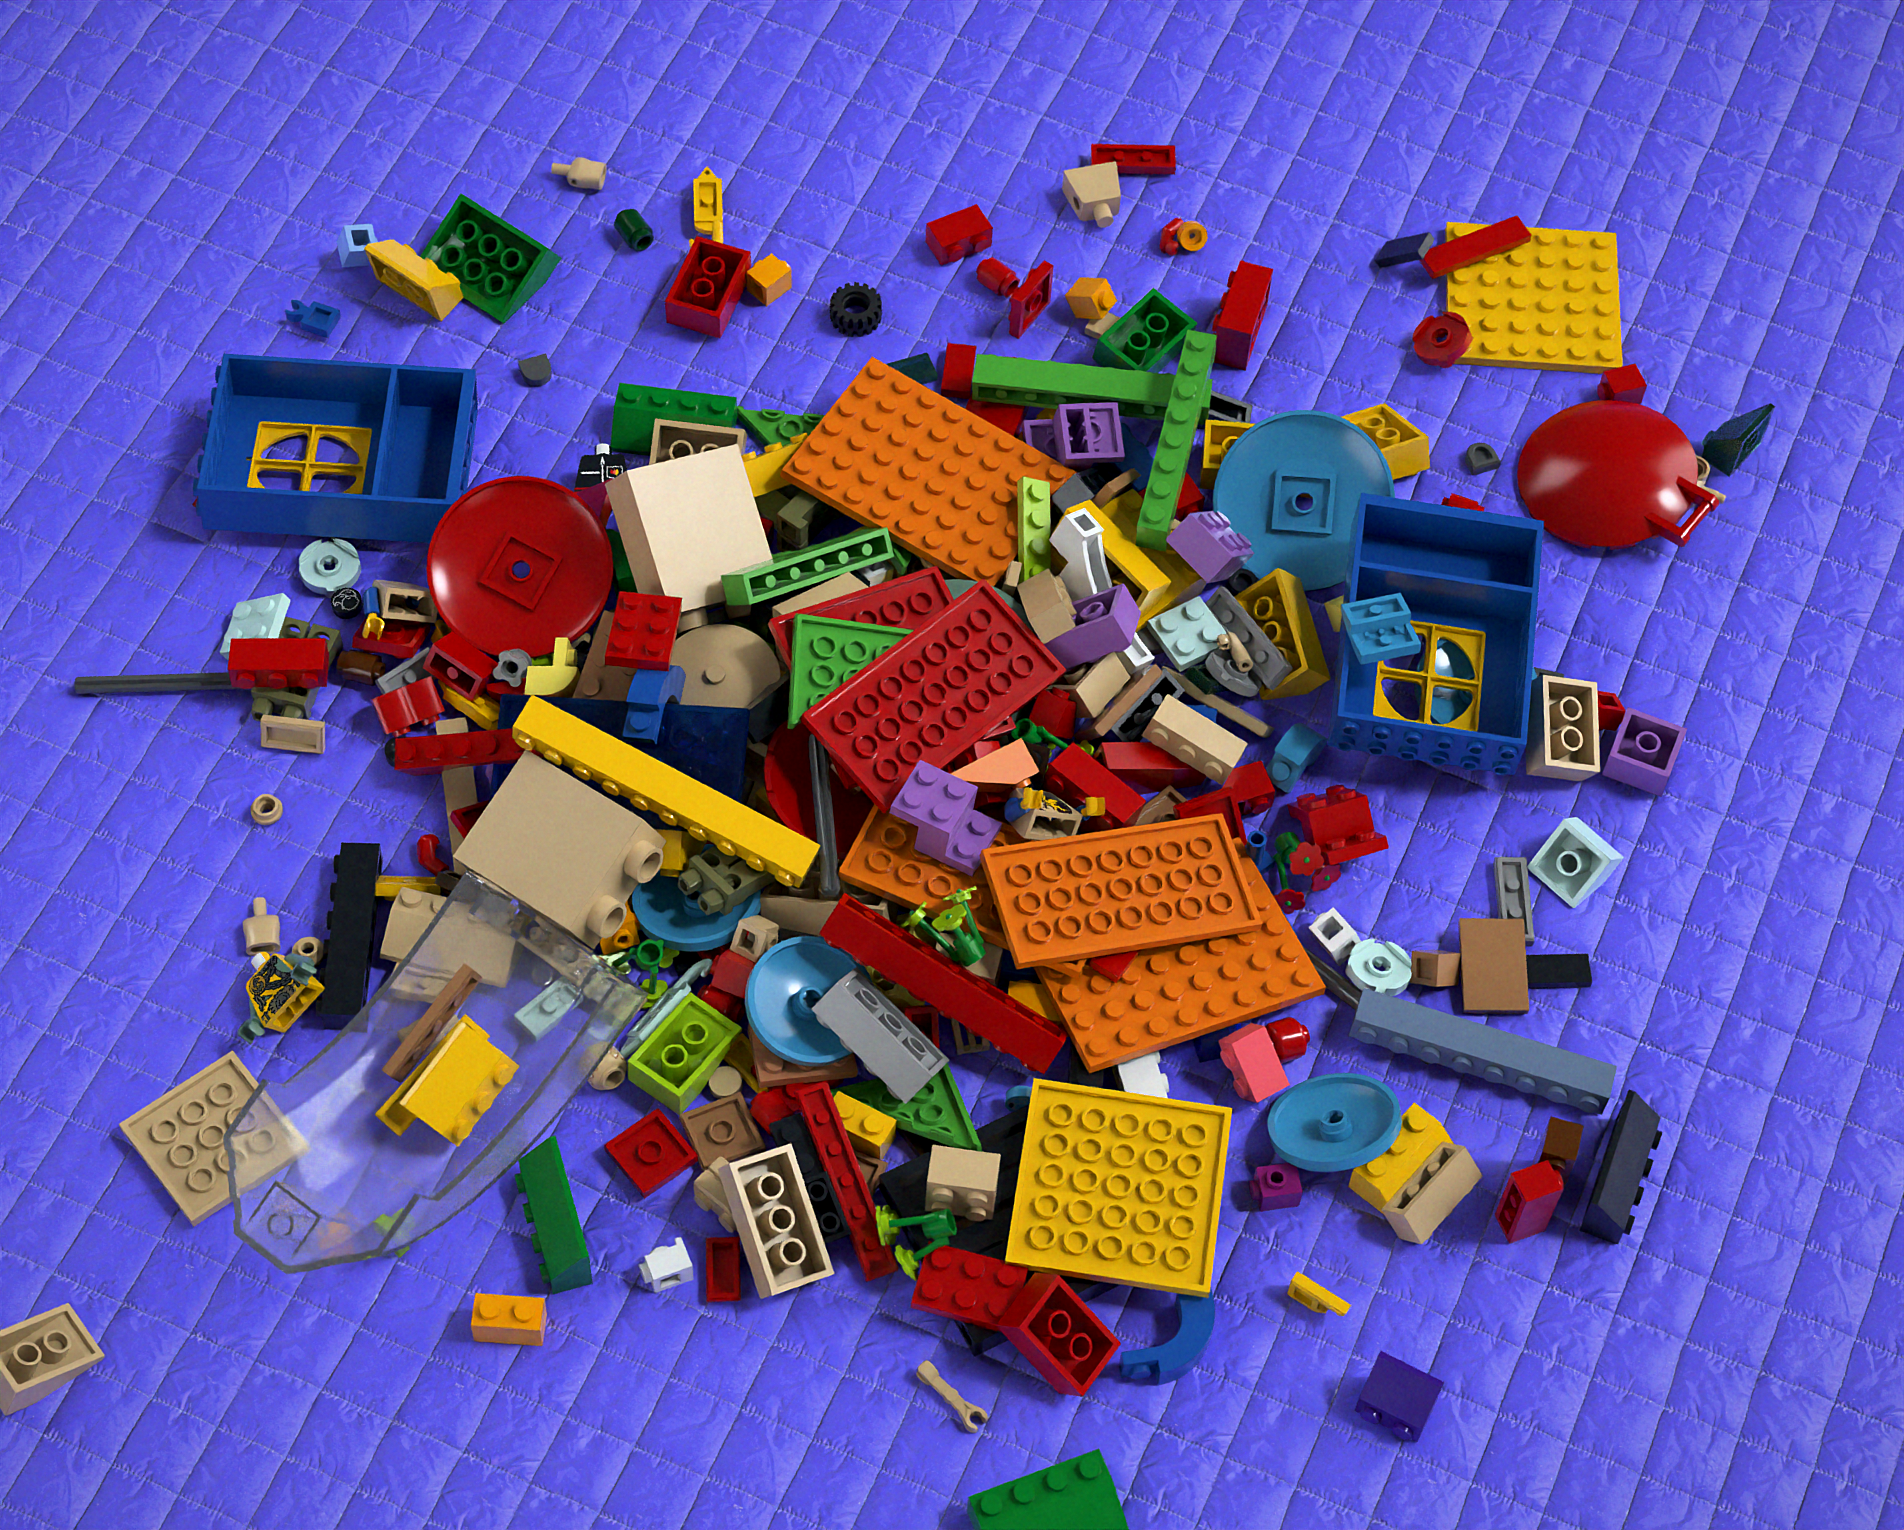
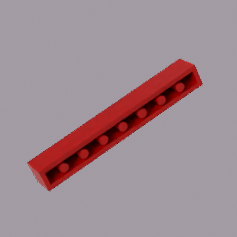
M846 893L842 895L819 932V935L824 937V941L831 947L836 949L842 948L850 953L852 958L860 965L870 966L879 971L881 977L892 984L898 983L903 986L916 1000L927 1001L936 1007L939 1014L945 1018H954L959 1021L969 1033L988 1039L998 1051L1004 1054H1012L1020 1059L1021 1064L1031 1071H1039L1044 1074L1065 1043L1068 1035L1066 1030Z

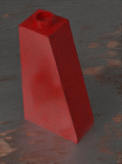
M1102 742L1092 757L1139 795L1161 792L1169 785L1174 789L1201 785L1207 777L1152 742Z

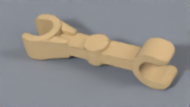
M925 1360L918 1366L917 1377L924 1384L931 1385L944 1398L947 1404H950L958 1411L965 1428L969 1432L976 1433L978 1431L977 1426L971 1423L970 1417L978 1416L984 1423H987L988 1416L985 1410L965 1401L956 1389L951 1388L939 1376L938 1370L931 1362Z

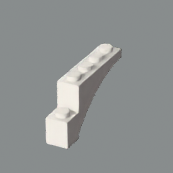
M1085 508L1065 515L1049 539L1058 552L1068 561L1060 573V577L1068 589L1067 592L1072 602L1113 587L1102 544V532L1104 529ZM1136 632L1129 648L1120 653H1115L1130 675L1150 666L1155 659Z

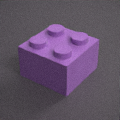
M1628 707L1602 775L1662 797L1687 728Z

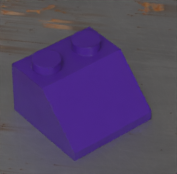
M1380 1351L1354 1411L1360 1413V1416L1369 1423L1381 1424L1391 1429L1393 1434L1401 1439H1411L1418 1442L1436 1405L1444 1382Z

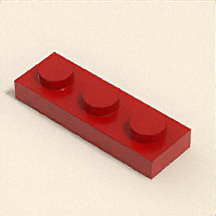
M1091 144V166L1115 161L1118 173L1175 174V145Z

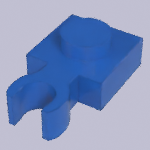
M291 300L292 309L297 311L285 310L287 320L300 322L302 330L325 338H329L341 318L339 309L315 301L312 302L310 307H307L299 300Z

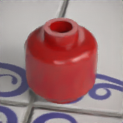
M711 983L709 985L705 984L697 994L699 999L733 1022L739 1023L745 1014L746 1008L743 1004V998L713 987Z
M1286 1017L1268 1023L1265 1026L1281 1064L1305 1055L1307 1043L1310 1042V1034L1305 1025H1301L1295 1018Z

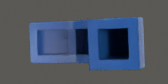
M670 665L669 671L638 669L636 671L626 700L629 708L622 735L625 741L648 744L657 743L666 703L680 704L686 674L680 666Z
M1211 1286L1208 1298L1177 1293L1174 1305L1179 1322L1178 1333L1173 1339L1161 1346L1121 1352L1119 1361L1121 1378L1131 1377L1138 1380L1150 1376L1151 1373H1155L1157 1384L1163 1385L1183 1377L1199 1363L1208 1348L1215 1321V1303Z

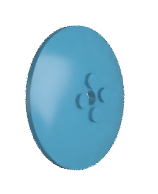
M1287 411L1268 417L1244 432L1229 449L1220 465L1215 480L1213 510L1215 513L1219 511L1225 515L1231 522L1229 527L1236 534H1243L1251 542L1250 549L1255 554L1242 566L1243 569L1253 572L1257 579L1260 580L1275 569L1280 568L1300 578L1304 591L1321 590L1340 584L1346 579L1351 525L1360 494L1367 493L1395 498L1394 483L1391 471L1381 450L1359 427L1344 418L1322 411ZM1308 494L1313 498V505L1310 509L1300 510L1297 508L1296 499L1299 495Z

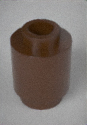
M351 649L349 651L343 650L340 653L336 670L337 674L343 675V678L346 680L374 686L376 684L374 681L385 674L386 665L382 663V658L379 655Z

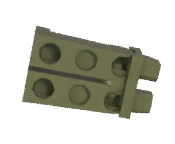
M802 490L777 513V549L781 552L789 550L793 552L807 548L808 544L831 520L839 519L844 513Z
M285 616L278 638H320V635H325L330 639H326L329 652L328 670L335 656L339 657L343 649L340 630L313 624L310 627L309 622ZM291 627L299 629L300 633L292 631ZM253 687L251 690L254 701L251 709L252 717L254 720L260 721L263 714L271 715L274 712L281 714L280 717L309 720L311 716L310 709L315 703L320 687L313 689L303 687H284L281 689Z
M715 844L700 856L696 854L690 858L688 869L679 876L678 888L685 895H690L696 890L700 891L702 894L698 897V905L707 916L716 911H720L726 916L732 912L733 907L740 905L748 896L775 882L776 878L775 875L766 870L758 871L751 868L746 863V860L737 855L729 856L724 854Z

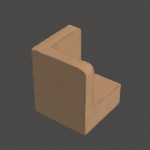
M1442 950L1412 951L1410 983L1434 987L1458 985L1461 953Z

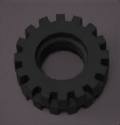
M854 282L853 286L850 283H846L844 288L840 286L836 289V293L833 292L830 299V320L833 322L835 329L839 328V332L842 334L848 332L850 337H853V334L862 337L864 332L868 335L872 333V329L876 330L878 328V323L881 322L882 301L880 294H876L875 288L869 289L868 284L864 283L863 286H859V282ZM850 306H861L866 311L857 314L850 313L845 309Z

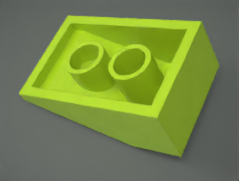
M689 992L628 1059V1080L676 1114H682L701 1093L741 1033L742 1027Z

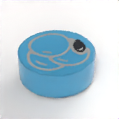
M1015 1086L1007 1090L1005 1097L1006 1108L1014 1112L1029 1105L1032 1088Z

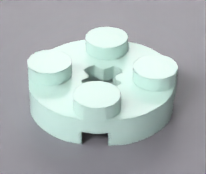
M339 538L333 539L334 543L328 541L322 543V540L314 541L302 551L299 558V573L304 585L315 593L325 594L328 598H331L334 592L339 589L351 588L358 580L362 570L357 550L349 542ZM336 563L333 570H325L323 566L324 564L331 565Z
M1367 939L1356 944L1349 956L1345 973L1360 990L1366 988L1389 996H1395L1407 988L1412 975L1410 969L1412 963L1408 954L1401 947L1389 941H1386L1385 945L1375 943L1376 939ZM1373 965H1375L1376 967L1383 966L1386 969L1385 971H1379L1375 969Z

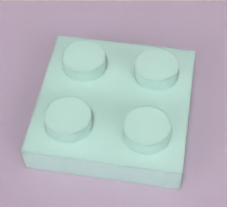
M284 593L238 602L233 610L220 654L229 660L231 638H278L291 600Z
M1200 596L1168 610L1147 622L1148 630L1179 672L1206 660L1211 652L1213 653L1214 650L1219 649L1217 645L1218 635L1226 634V631Z

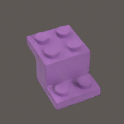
M1117 402L1059 404L1053 419L1023 420L1021 425L1024 443L1076 472L1090 469L1093 463L1123 462L1125 458Z
M919 760L890 808L891 814L919 827L914 849L970 876L974 875L981 863L979 855L982 849L990 848L1002 825L1001 822L973 810L978 790L977 786L922 760Z

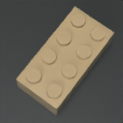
M791 1143L718 1168L760 1299L834 1274Z

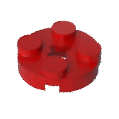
M1442 312L1443 316L1434 318L1431 315L1416 327L1413 333L1414 350L1422 362L1433 366L1439 365L1441 368H1449L1455 363V360L1466 352L1473 341V336L1461 315L1454 312ZM1447 335V338L1444 341L1437 342L1436 339L1438 337L1444 338Z

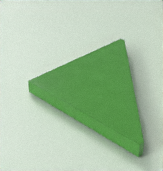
M737 406V417L764 446L781 442L782 446L791 443L790 437L805 432L809 436L825 416L803 413V415L785 414V411L762 408L761 411L746 410L743 406Z
M796 613L793 618L788 729H793L800 724V717L804 712L914 630Z
M948 1063L906 1104L902 1100L893 1097L887 1090V1085L880 1078L830 1090L833 1098L837 1091H840L896 1119L897 1128L954 1148L982 1152V1146Z

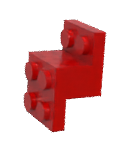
M1335 785L1326 788V793L1317 796L1314 793L1303 794L1296 798V802L1287 804L1290 816L1301 821L1305 842H1308L1311 846L1318 845L1321 849L1320 855L1323 857L1324 863L1329 866L1389 848L1387 837L1375 832L1367 795L1359 793L1355 789H1348L1344 785Z

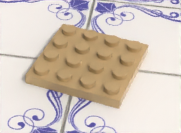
M233 1050L119 1123L121 1131L193 1227L308 1151L306 1144Z

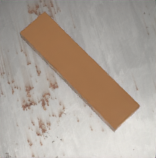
M463 963L382 1068V1071L399 1083L403 1082L481 981L482 976Z

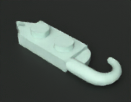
M703 959L690 967L673 987L668 988L627 1033L628 1039L620 1050V1054L624 1058L628 1057L649 1038L689 994L691 985L700 975L704 978L710 973L712 960Z

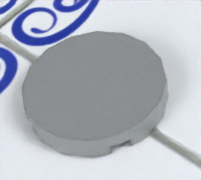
M1216 649L1213 653H1210L1205 661L1206 669L1220 684L1237 694L1248 697L1256 696L1263 685L1261 679L1252 669L1247 672L1240 671L1228 650Z

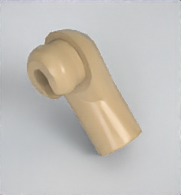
M1232 632L1218 635V648L1222 651L1229 649L1238 669L1242 672L1249 671L1253 667V662L1237 635Z

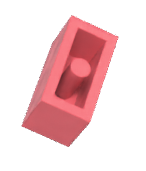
M1250 1023L1218 1040L1222 1049L1220 1052L1221 1059L1233 1074L1235 1079L1233 1086L1239 1097L1258 1103L1290 1085L1265 1026Z

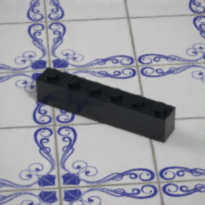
M341 842L340 855L334 856L333 868L334 874H337V882H332L330 887V900L334 902L333 911H328L327 930H331L330 939H325L323 945V957L327 959L326 968H321L320 983L325 989L323 990V997H318L316 1002V1015L322 1018L324 1029L364 1030L379 896H376V882L379 876L382 875L383 867L380 843Z

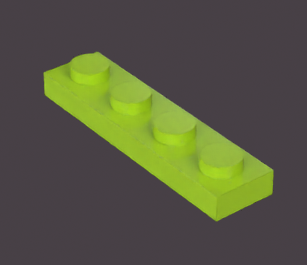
M1024 476L1017 481L1018 562L1022 563L1018 585L1047 568L1051 571V542L1049 541L1051 537L1050 482Z

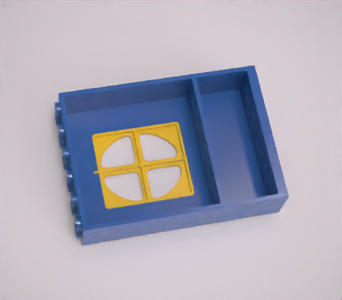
M225 353L223 354L221 366H216L215 381L218 384L217 388H212L211 405L213 409L207 411L206 418L209 430L208 432H203L202 450H204V455L198 456L197 470L200 475L199 478H194L193 496L198 497L196 516L201 517L203 529L430 543L433 533L445 512L461 496L467 493L478 416L476 369ZM298 435L308 437L305 457L302 461L261 458L262 453L268 447L280 440ZM321 437H330L345 443L357 454L359 463L316 462L319 439ZM260 471L300 473L299 490L266 489L257 478V474ZM316 474L356 477L355 483L343 493L310 491L312 478Z
M1360 494L1351 525L1343 604L1401 593L1411 612L1410 623L1417 635H1421L1426 639L1424 667L1421 672L1389 668L1384 665V660L1360 665L1342 616L1328 746L1336 747L1342 751L1357 750L1368 752L1373 756H1395L1405 761L1421 760L1438 766L1447 764L1459 766L1465 770L1479 769L1492 771L1497 775L1515 774L1527 745L1544 521L1374 494ZM1439 639L1451 641L1464 652L1473 668L1474 679L1466 680L1441 676L1435 672L1437 641ZM1390 679L1420 685L1421 698L1418 720H1408L1395 711L1383 692L1382 680ZM1435 687L1467 691L1472 694L1471 704L1455 720L1441 725L1434 724L1430 720L1432 693Z

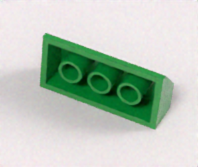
M619 383L613 413L610 444L612 451L650 456L655 419L736 428L737 397Z
M555 1135L547 1138L519 1159L520 1173L514 1174L519 1194L526 1193L528 1203L522 1204L527 1224L533 1222L536 1233L530 1234L535 1254L542 1253L544 1263L538 1264L543 1284L550 1283L553 1294L593 1284L589 1254Z

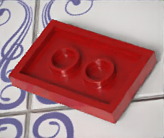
M619 591L605 652V665L669 671L682 610V598Z
M950 1246L939 1247L924 1257L911 1300V1308L1000 1331L996 1324L1024 1288L1028 1267L1008 1265L1003 1260Z

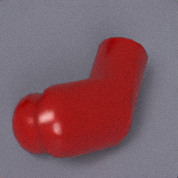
M1174 218L1162 228L1159 248L1163 254L1167 253L1173 256L1178 252L1177 248L1180 245L1177 241H1174V237L1179 227L1184 223L1181 218Z
M424 834L417 841L418 863L437 877L439 871L449 870V866L436 857L437 844L440 843L438 837L434 834Z

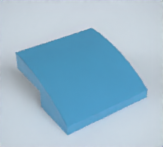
M1401 593L1341 604V612L1346 630L1360 665L1420 653L1421 642L1410 623L1411 612Z

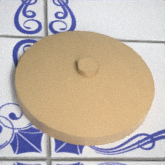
M730 624L706 625L682 635L674 643L670 665L680 666L686 674L680 704L666 703L663 715L678 732L698 741L728 743L747 737L736 718L768 685L776 683L781 678L780 668L773 651L755 633Z

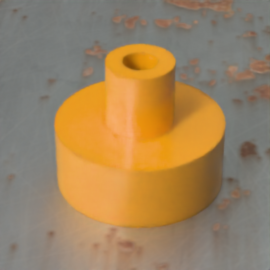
M1187 221L1178 229V242L1186 250L1197 251L1207 242L1208 234L1205 227L1196 221Z

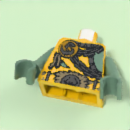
M260 952L253 957L251 964L257 972L248 980L245 987L250 997V1018L239 1027L238 1036L251 1045L256 1035L262 1036L264 1034V1027L285 1033L325 989L312 976L317 972L312 958L294 953L287 956L274 953L270 956L267 952Z

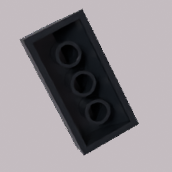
M1628 1090L1617 1115L1579 1231L1617 1245L1623 1233L1626 1235L1630 1234L1635 1220V1216L1630 1215L1632 1205L1639 1206L1644 1192V1187L1639 1186L1641 1177L1648 1178L1654 1161L1648 1158L1650 1149L1657 1150L1663 1133L1657 1130L1660 1117L1635 1091Z

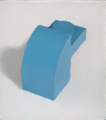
M1303 723L1293 725L1275 747L1276 753L1266 768L1271 783L1286 793H1291L1306 766L1314 765L1328 739Z

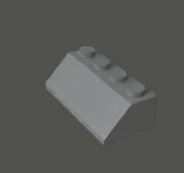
M857 967L840 979L812 1008L816 1013L819 1023L828 1029L831 1028L840 1037L839 1040L843 1047L850 1052H855L863 1061L866 1070L872 1075L878 1076L887 1085L889 1093L896 1099L902 1100L905 1104L949 1061Z

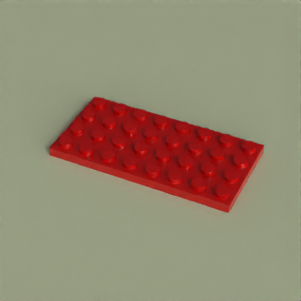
M983 578L804 712L800 720L885 815L890 811L892 803L919 760L941 770L971 748L973 744L980 741L1038 696L1043 690L1061 678L1067 670Z

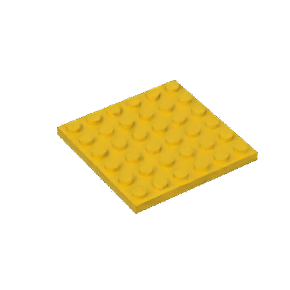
M1446 222L1445 243L1490 225ZM1526 227L1532 235L1530 242L1446 274V312H1454L1461 315L1473 336V341L1466 352L1455 360L1454 364L1603 374V371L1623 367L1616 233Z
M1033 1078L1005 1264L1028 1267L1029 1271L1208 1298L1232 1108Z

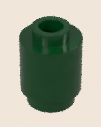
M625 209L618 213L614 222V228L627 245L636 251L647 249L652 244L654 237L652 229L636 209Z

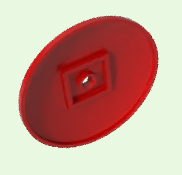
M511 476L483 483L468 491L452 504L439 521L433 533L427 555L426 570L429 591L434 605L446 625L454 633L489 655L499 657V654L505 650L521 649L528 653L530 658L534 659L554 653L556 637L568 638L570 644H572L592 627L608 600L613 581L614 565L612 549L606 530L594 510L581 497L568 488L550 480L532 476ZM526 563L529 565L530 572L525 578H517L513 575V568L516 564Z

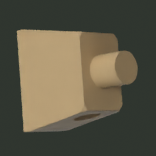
M1116 162L1064 170L1062 190L1079 220L1088 221L1095 219L1100 228L1110 226L1114 221L1112 216L1119 214L1121 200Z

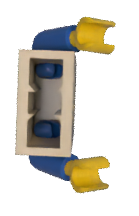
M374 580L372 587L364 592L363 608L364 617L366 618L362 631L364 638H367L371 631L377 635V640L380 639L385 623L379 617L430 622L432 626L436 627L431 636L432 643L452 632L436 609L428 588L412 583Z
M1016 788L1011 791L1009 799L1005 803V818L1025 839L1046 840L1076 835L1079 824L1088 820L1090 816L1105 814V798L1087 797L1085 798L1086 806L1081 805L1072 808L1052 793L1043 790H1032V788Z

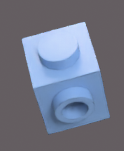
M372 224L343 226L336 241L342 267L370 265L364 247L367 244L378 242L374 235Z

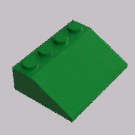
M461 193L420 256L422 259L429 258L439 270L445 274L450 272L456 276L461 283L459 286L464 298L502 323H505L547 282L561 260V257L549 248Z
M1100 1449L968 1496L967 1513L974 1530H1129L1113 1479Z

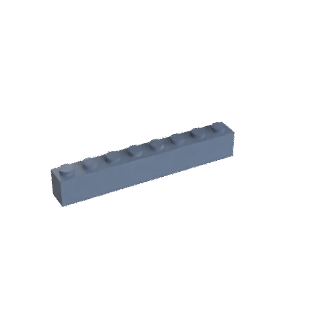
M1366 988L1362 990L1349 1032L1350 1037L1356 1038L1363 1043L1379 1045L1395 1053L1408 1054L1421 1058L1427 1063H1437L1450 1067L1459 1073H1469L1482 1077L1492 1083H1501L1514 1087L1524 1093H1533L1546 1097L1556 1103L1569 1104L1585 1112L1601 1115L1610 1099L1617 1066Z

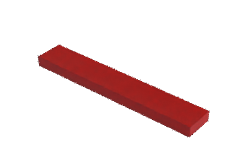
M827 1080L795 1091L794 1095L824 1172L827 1171L850 1229L851 1235H849V1239L866 1283L898 1271L899 1267L891 1246L887 1244L886 1240L885 1246H881L878 1229L876 1228V1208Z

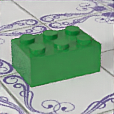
M1152 288L1098 339L1092 359L1102 367L1159 373L1182 351L1187 330L1195 331L1198 323L1156 289Z

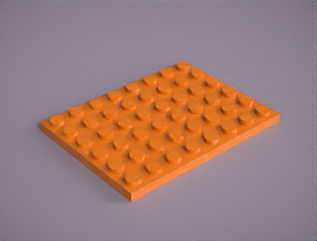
M871 357L784 466L780 477L868 528L887 527L891 541L929 563L937 565L938 568L955 578L977 582L984 578L989 585L997 587L1005 576L1009 563L1018 558L1017 481L1024 476L1050 482L1051 497L1077 472L1069 467H1064L1062 463L878 359ZM1050 499V512H1051L1052 509L1054 508L1053 505L1055 504L1051 499Z
M1240 837L1234 838L1232 841L1262 921V926L1259 930L1142 949L1117 984L1089 967L1093 957L1088 958L1079 979L1044 965L1033 967L1089 1074L1324 994L1325 984L1252 858L1246 854L1245 846Z

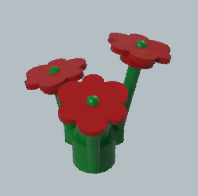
M1285 832L1275 840L1274 847L1277 853L1273 858L1276 860L1282 891L1278 895H1274V898L1285 914H1291L1294 910L1303 909L1306 903L1303 892H1295L1293 889H1289L1284 863L1290 864V871L1295 875L1303 873L1305 876H1310L1314 872L1311 878L1313 881L1311 889L1313 891L1326 890L1331 886V883L1337 881L1341 876L1339 871L1340 865H1323L1324 859L1320 855V847L1318 845L1311 846L1308 842L1301 843L1298 836L1293 832Z

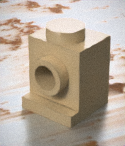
M760 915L739 920L729 950L757 963L766 951L777 944L779 925Z

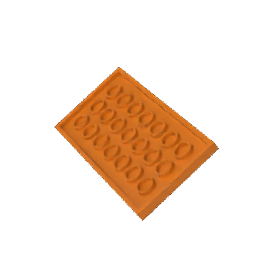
M874 804L838 871L839 879L914 911L923 901H926L927 904L922 910L926 913V916L933 919L939 917L944 910L958 905H954L952 899L943 902L942 898L955 894L958 889L963 891L976 886L977 889L970 892L972 898L968 899L967 903L979 934L983 940L1010 951L982 862L974 875L970 876L914 849L919 827L891 814L890 811L884 815ZM1001 822V829L990 848L1040 840L1025 839L1013 826ZM964 916L959 927L962 931L971 934ZM1088 958L1044 966L1079 979Z
M1222 813L982 849L979 855L1016 970L1257 931L1262 926L1260 915Z

